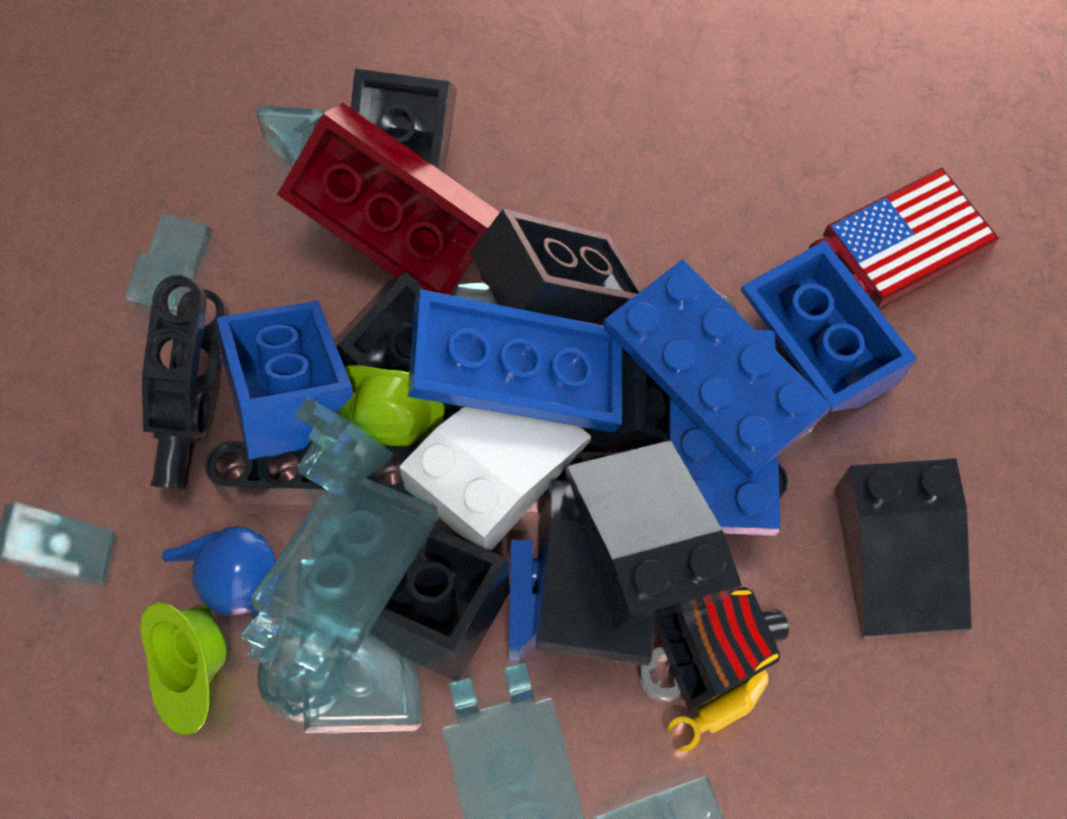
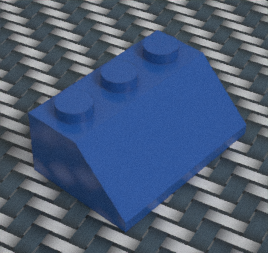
M826 241L819 243L741 287L740 291L768 329L775 331V338L805 379L832 405L829 410L830 412L861 407L902 382L917 360V357Z
M319 301L216 318L224 368L249 460L265 456H277L285 452L304 449L353 396L350 380Z

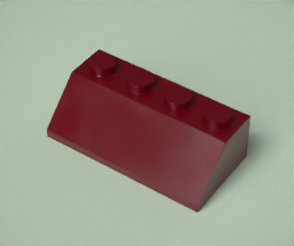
M341 103L322 114L277 193L282 199L395 277L406 271L426 291L446 295L451 294L473 263L474 259L470 254L471 250L500 213L345 103Z

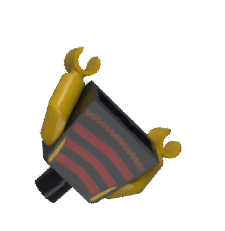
M747 587L738 588L722 601L655 619V629L688 711L699 710V715L693 719L678 717L669 723L666 732L680 723L688 724L694 732L692 742L677 749L678 751L692 750L698 744L700 734L709 730L711 733H715L750 713L768 685L766 669L780 661V652L776 642L783 641L788 637L789 624L787 618L778 609L762 612L754 592Z

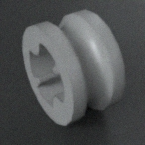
M659 647L652 651V660L649 666L641 665L639 683L643 691L650 698L658 701H671L681 694L676 678H673L671 688L660 687L661 680L655 684L650 677V674L655 672L658 661L669 662L664 648Z

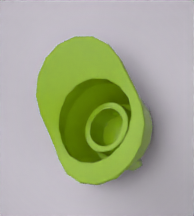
M361 365L344 366L352 386L353 396L338 412L348 422L352 430L357 432L367 444L375 446H409L416 439L428 437L442 424L445 409L443 403L407 397L409 372Z
M158 602L146 608L141 616L140 624L154 706L161 720L173 732L183 736L193 734L206 721L209 711V683L226 661V641L220 627L213 618L211 609L206 605H196L179 611L172 605Z

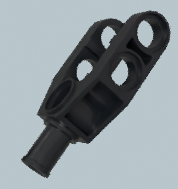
M173 275L163 279L156 286L153 294L142 371L143 432L153 433V438L158 439L153 480H151L150 486L185 490L190 443H196V439H206L219 394L223 356L216 318L229 316V308L225 300L219 295L203 289L194 280L182 275ZM178 287H189L191 291L181 298L177 308V315H173L168 308L170 293ZM206 299H209L216 306V316L210 324L204 326L207 306ZM173 339L168 369L161 361L160 352L164 344ZM204 349L209 356L210 364L204 374L197 376L200 351Z

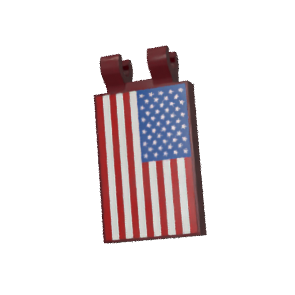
M941 167L828 224L823 233V238L810 244L809 249L826 241L879 309L991 250L1000 238Z

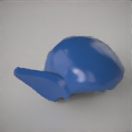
M233 526L210 533L185 545L163 551L162 559L164 562L195 561L192 570V586L199 599L209 609L224 616L241 615L251 612L253 646L259 648L264 645L268 620L280 582L277 581V562L273 549L261 534H257L249 528Z

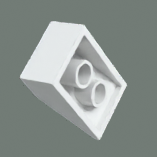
M463 407L440 424L399 468L404 488L466 541L491 552L550 486L551 480H555L590 442L591 436L579 426Z

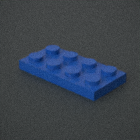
M683 259L605 318L604 330L749 479L822 419L832 406Z
M420 289L414 302L407 397L614 433L622 425V347L604 330L602 325Z
M756 330L775 349V331ZM668 396V441H672L720 524L723 533L776 536L780 530L778 456L749 479Z

